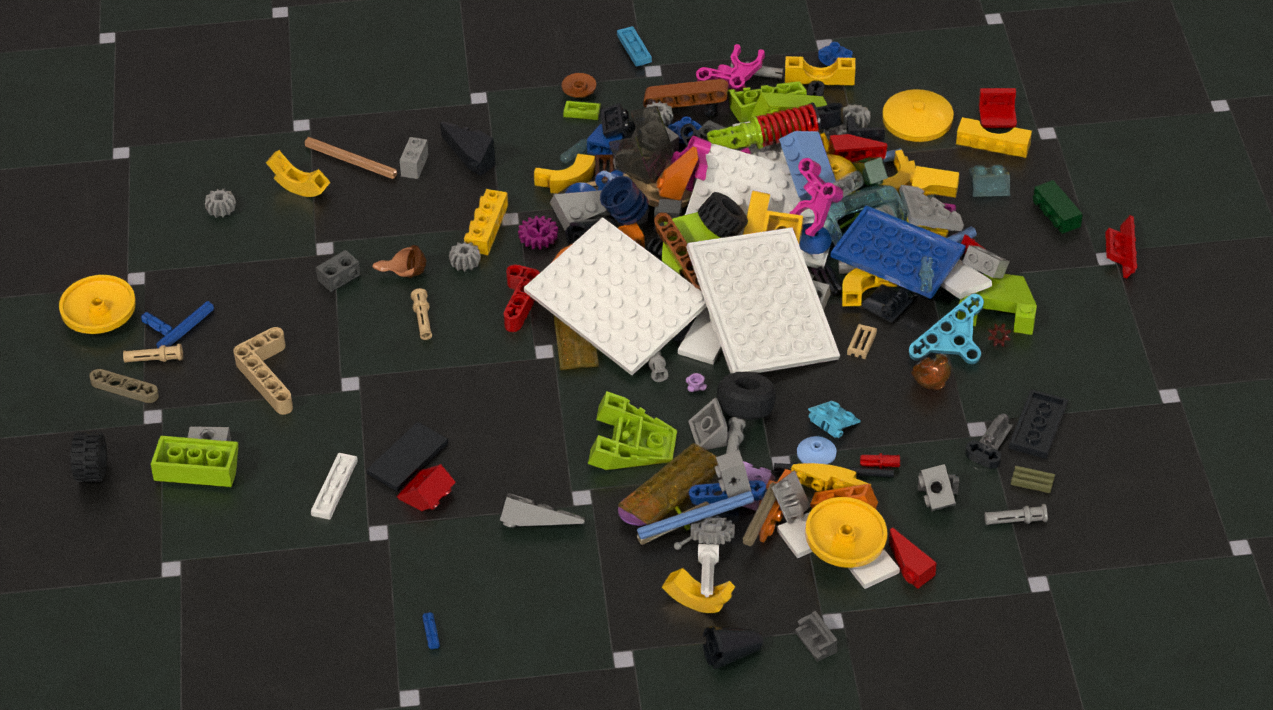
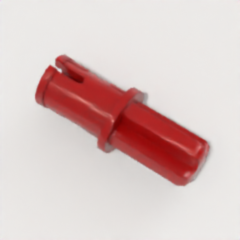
M882 453L879 455H861L860 465L879 467V469H882V467L900 468V455H882Z

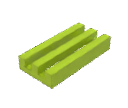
M566 101L563 115L569 118L598 120L601 104Z

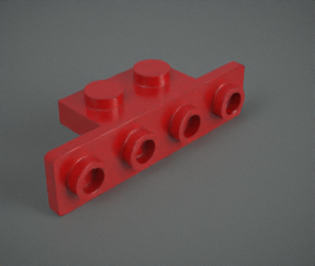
M1131 215L1121 224V232L1112 228H1108L1105 232L1107 259L1122 264L1123 277L1126 279L1136 271L1138 266L1136 263L1134 217Z

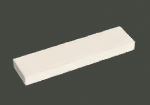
M338 453L311 509V516L331 519L357 464V456Z

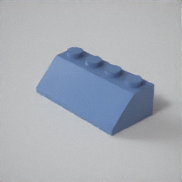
M794 131L779 139L798 197L802 201H810L812 199V196L803 187L808 180L801 174L798 168L799 162L803 158H810L820 164L821 173L819 176L825 183L836 181L819 132Z

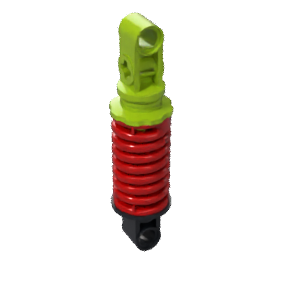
M811 102L798 108L794 107L785 111L773 112L772 114L751 116L750 123L744 122L737 126L712 130L707 133V138L712 144L730 149L747 148L754 144L757 148L762 149L769 145L772 146L774 142L775 144H780V138L794 131H816L821 134V129L842 125L844 123L843 105L831 103L816 107Z

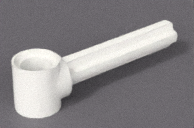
M698 544V562L702 564L701 594L705 595L706 598L713 594L714 565L719 563V544Z

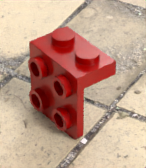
M980 88L979 112L983 128H1014L1017 126L1015 112L1016 88Z

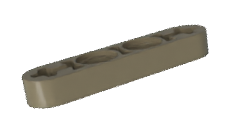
M103 369L93 370L89 375L91 385L101 390L145 403H153L159 398L156 385ZM115 381H119V382H120L119 385H116V386H112V385H111V383H113V382H115ZM132 386H136V387H137L136 390H133V391H129V390H128L129 387H132Z

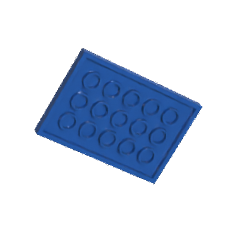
M866 205L833 248L831 257L931 299L965 252L966 246Z

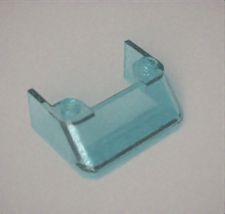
M880 184L852 192L837 203L832 202L824 225L830 233L834 245L836 246L842 238V232L836 220L844 217V215L862 210L866 205L872 207L884 202L889 203L896 218L907 222L908 211L897 190L893 186Z

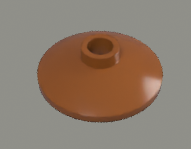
M585 73L568 75L562 81V90L571 97H586L596 89V80Z

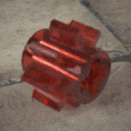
M994 323L995 328L993 330L988 329L991 333L988 340L994 339V346L997 343H1001L1004 346L1005 340H1011L1007 336L1011 330H1004V323L1001 327ZM1000 330L1001 333L1004 332V334H1002L1001 339H998V337H994L995 335H997L996 331Z

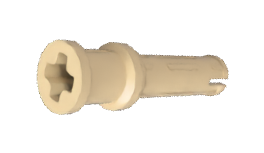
M419 288L412 291L411 299L414 301L413 310L417 313L420 338L428 340L432 337L428 310L430 308L427 302L428 294L425 289Z
M177 344V346L170 347L161 345L157 349L123 351L124 363L149 360L166 362L172 359L182 361L183 349L181 344Z

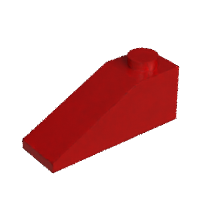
M849 134L830 135L828 150L830 154L841 156L850 162L868 157H881L885 159L887 143Z
M892 527L889 531V544L901 573L908 583L913 584L916 588H920L935 576L937 563Z

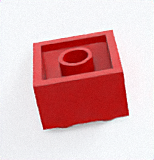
M440 464L420 471L396 497L420 511L433 510L440 504L439 500L452 491L451 487L455 481Z

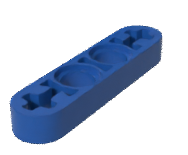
M761 480L749 481L754 501L762 500L767 491L766 484ZM719 483L695 485L689 490L690 500L695 505L703 502L712 504L727 499L728 496L726 491H723L718 496L713 495L715 492L721 491Z

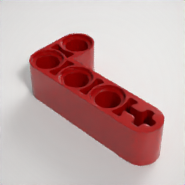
M511 265L506 270L507 285L515 291L504 310V326L509 332H517L521 329L535 302L532 297L524 292V287L540 272L537 269L521 265Z

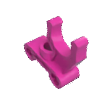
M736 44L731 55V62L734 68L723 64L719 65L717 70L702 67L696 72L697 81L723 79L728 82V88L734 89L735 92L743 91V88H746L745 82L762 67L765 52L760 49L755 61L743 63L738 59L741 47Z
M696 136L691 137L686 149L682 152L676 151L670 162V165H672L693 146L697 147L698 160L685 190L690 192L693 190L695 178L702 181L706 179L708 164L705 154H708L711 149V142Z
M803 158L799 162L798 168L801 174L808 180L803 187L812 196V199L810 201H800L789 214L800 215L804 210L811 209L814 212L815 219L812 226L805 230V233L814 237L817 231L824 226L831 203H837L843 198V190L832 183H825L820 178L821 166L819 163L810 158Z

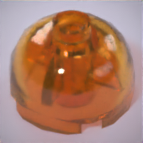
M936 354V358L932 360L928 357L913 367L914 371H911L920 386L927 389L935 388V390L945 386V382L951 375V365L945 354Z

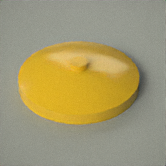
M913 89L899 92L890 97L883 107L882 117L885 127L893 135L908 141L925 142L935 140L946 134L952 126L954 114L950 103L941 95L927 90Z
M94 275L78 280L65 290L59 302V310L64 323L71 329L86 334L105 333L120 327L129 320L136 307V299L132 287L123 279L111 275Z
M836 497L819 503L811 510L806 520L805 538L810 549L823 561L839 567L854 568L867 565L880 556L887 540V526L880 513L871 505L854 498Z

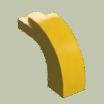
M280 150L275 151L266 162L276 174L274 177L276 182L292 193L304 197H314L321 194L330 184V181L319 169L307 173L295 168Z
M902 150L895 151L894 165L898 173L884 179L883 184L877 185L876 193L881 205L888 201L896 202L901 200L899 192L901 185L912 186L910 176L911 172L915 173L914 160L909 161L908 157L904 156Z
M577 154L574 164L564 170L535 168V186L550 188V193H559L575 183H588L595 173V156Z
M855 268L843 280L842 306H861L862 293L865 290L879 287L881 284L887 287H897V284Z
M684 568L670 573L662 588L673 599L686 607L698 612L716 613L731 599V593L735 586L730 581L713 586V594L706 598L705 595L701 594V583L696 581Z

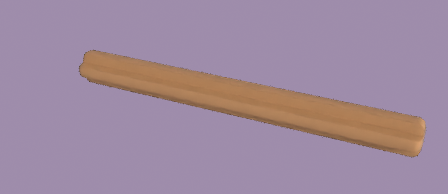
M307 137L305 140V146L391 179L397 176L395 168L311 137Z

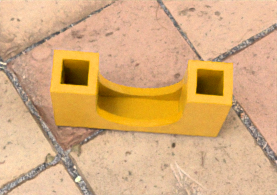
M916 166L915 173L911 172L910 183H912V186L924 190L923 194L926 196L942 195L956 198L959 172ZM903 207V214H905V217L901 218V220L909 222L905 208ZM918 226L947 238L949 230Z

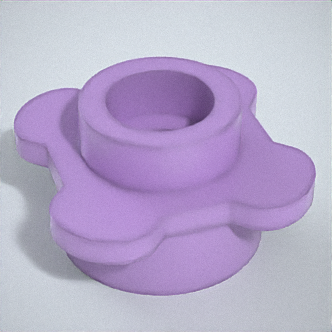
M698 373L687 377L688 391L705 390L707 388L706 384H704L705 377Z

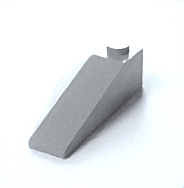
M511 493L507 494L500 521H503V525L515 528V525L584 524L585 517L558 509L554 511L553 507L546 504L534 505V500Z

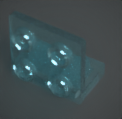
M976 165L974 168L969 169V173L973 177V197L1010 196V174L1002 165H992V168Z

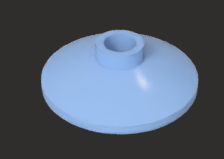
M818 436L809 437L798 445L797 456L802 463L829 465L836 458V447L826 438Z

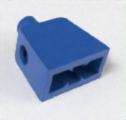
M600 124L587 139V153L592 155L613 154L615 156L617 151L622 150L625 136L623 133L605 138L602 124Z

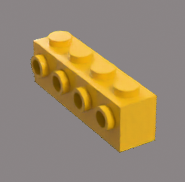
M486 189L484 196L480 197L479 208L475 209L474 220H471L469 232L464 237V242L467 244L472 242L474 246H478L480 254L489 255L508 207L507 192Z

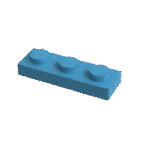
M633 26L617 30V36L635 66L652 62L650 53Z

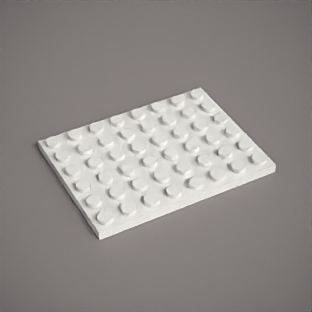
M711 143L709 153L705 154L708 164L706 179L704 181L696 180L685 215L698 212L700 206L714 192L722 193L731 198L741 207L746 216L752 190L770 194L767 211L789 214L802 200L798 197L787 164ZM844 199L837 203H831L823 226L829 231L831 239H833ZM811 209L804 210L800 214L804 218L803 225L814 223L815 216ZM744 229L737 236L743 235ZM829 249L821 254H808L802 250L801 252L806 265L818 269L820 266L824 268Z
M603 217L524 287L525 293L631 375L636 373L707 307L702 291L695 288L690 282Z
M793 228L687 244L686 248L730 373H761L839 359L838 348Z

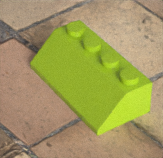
M160 436L151 462L154 481L232 487L237 468L238 442Z

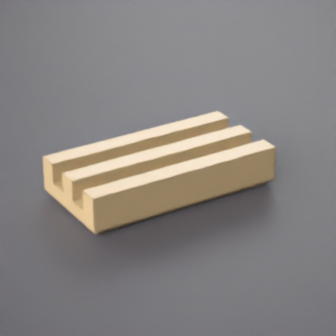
M858 324L847 350V355L853 353L855 357L861 355L862 359H866L876 336L877 328ZM865 330L857 349H855L854 347L861 331ZM869 331H870L871 334H870V336H869V338H868V341H867V343H866V345H865L864 350H862V347H863V345H864V343H865V340H866V338H867V336H868V333H869Z

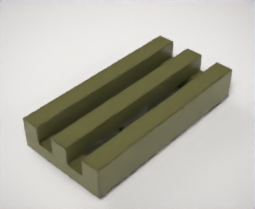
M1015 466L1011 485L1051 493L1055 474Z

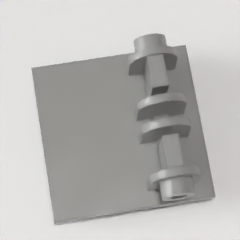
M792 471L771 487L788 524L796 518L797 520L803 518V513L811 507L795 471Z

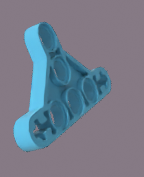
M979 294L968 296L915 340L909 347L911 359L920 361L930 353L960 355L968 364L977 363L980 360L981 351L972 341L973 318L983 308L984 301L982 296ZM972 300L974 302L978 300V307L976 305L970 308L971 313H969L968 308L971 306ZM963 311L966 317L963 320H959L955 317L956 312ZM949 323L952 329L945 332L941 329V325ZM929 335H935L937 342L931 344L927 342L926 338ZM960 336L965 342L962 345H956L954 339ZM924 343L925 346L921 349V354H914V348L919 349ZM974 350L978 356L975 359H970L967 357V352Z

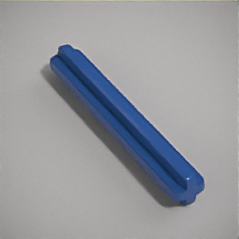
M206 301L156 343L157 348L161 345L170 347L211 313L214 310V305Z

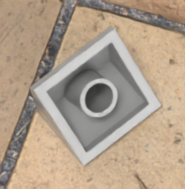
M714 398L688 421L699 451L727 446L728 427L717 398Z

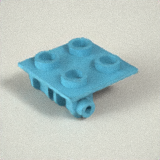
M834 401L808 408L811 412L809 414L810 421L821 429L823 428L824 431L834 438H840L843 435L842 428L861 422L853 413L844 410Z

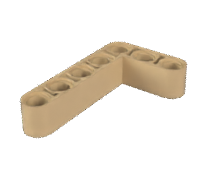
M273 327L237 345L234 348L236 366L277 413L285 415L293 410L291 393L263 362L283 351L286 346L283 330L279 327Z

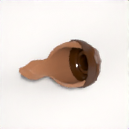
M412 245L396 253L392 260L378 261L372 267L380 272L393 271L399 276L412 278L420 275L425 270L427 260L418 245Z

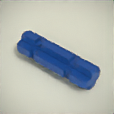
M145 312L141 316L142 322L158 332H162L165 336L172 331V326L165 324V322L149 312Z
M431 612L424 613L422 617L428 646L431 650L438 649L440 642L434 615Z

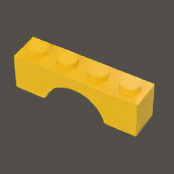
M786 56L785 83L800 81L801 84H810L812 81H821L824 85H855V58H837L832 65L817 68L809 65L803 57Z
M962 117L957 130L956 144L1026 158L1031 144L1032 131L1014 127L1007 133L995 134L986 131L981 126L979 120Z

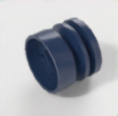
M619 176L612 179L604 186L600 193L601 205L621 225L634 224L645 215L648 209L649 201L647 196L627 176Z

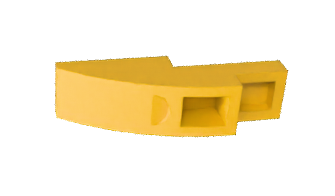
M802 463L793 464L791 467V471L796 472L802 485L813 488L816 491L869 484L856 479L855 471L838 466Z

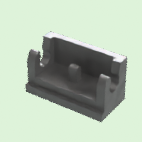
M816 611L798 621V624L802 626L796 628L795 633L817 662L837 653V639Z

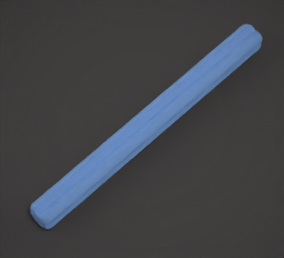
M748 491L637 529L640 539H645L753 503L754 497Z

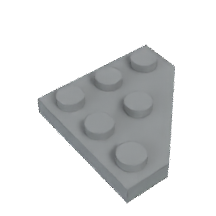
M901 185L899 192L909 224L947 229L949 231H962L964 224L959 213L956 211L950 212L945 209V204L934 197L930 199L923 194L924 190L919 187Z

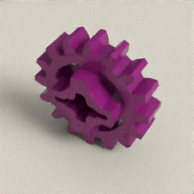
M535 216V219L529 217L528 222L522 221V225H519L518 234L521 243H525L526 247L531 245L532 249L536 246L539 249H542V246L548 248L549 243L554 244V240L558 239V227L556 222H551V218L546 220L545 216L541 218Z

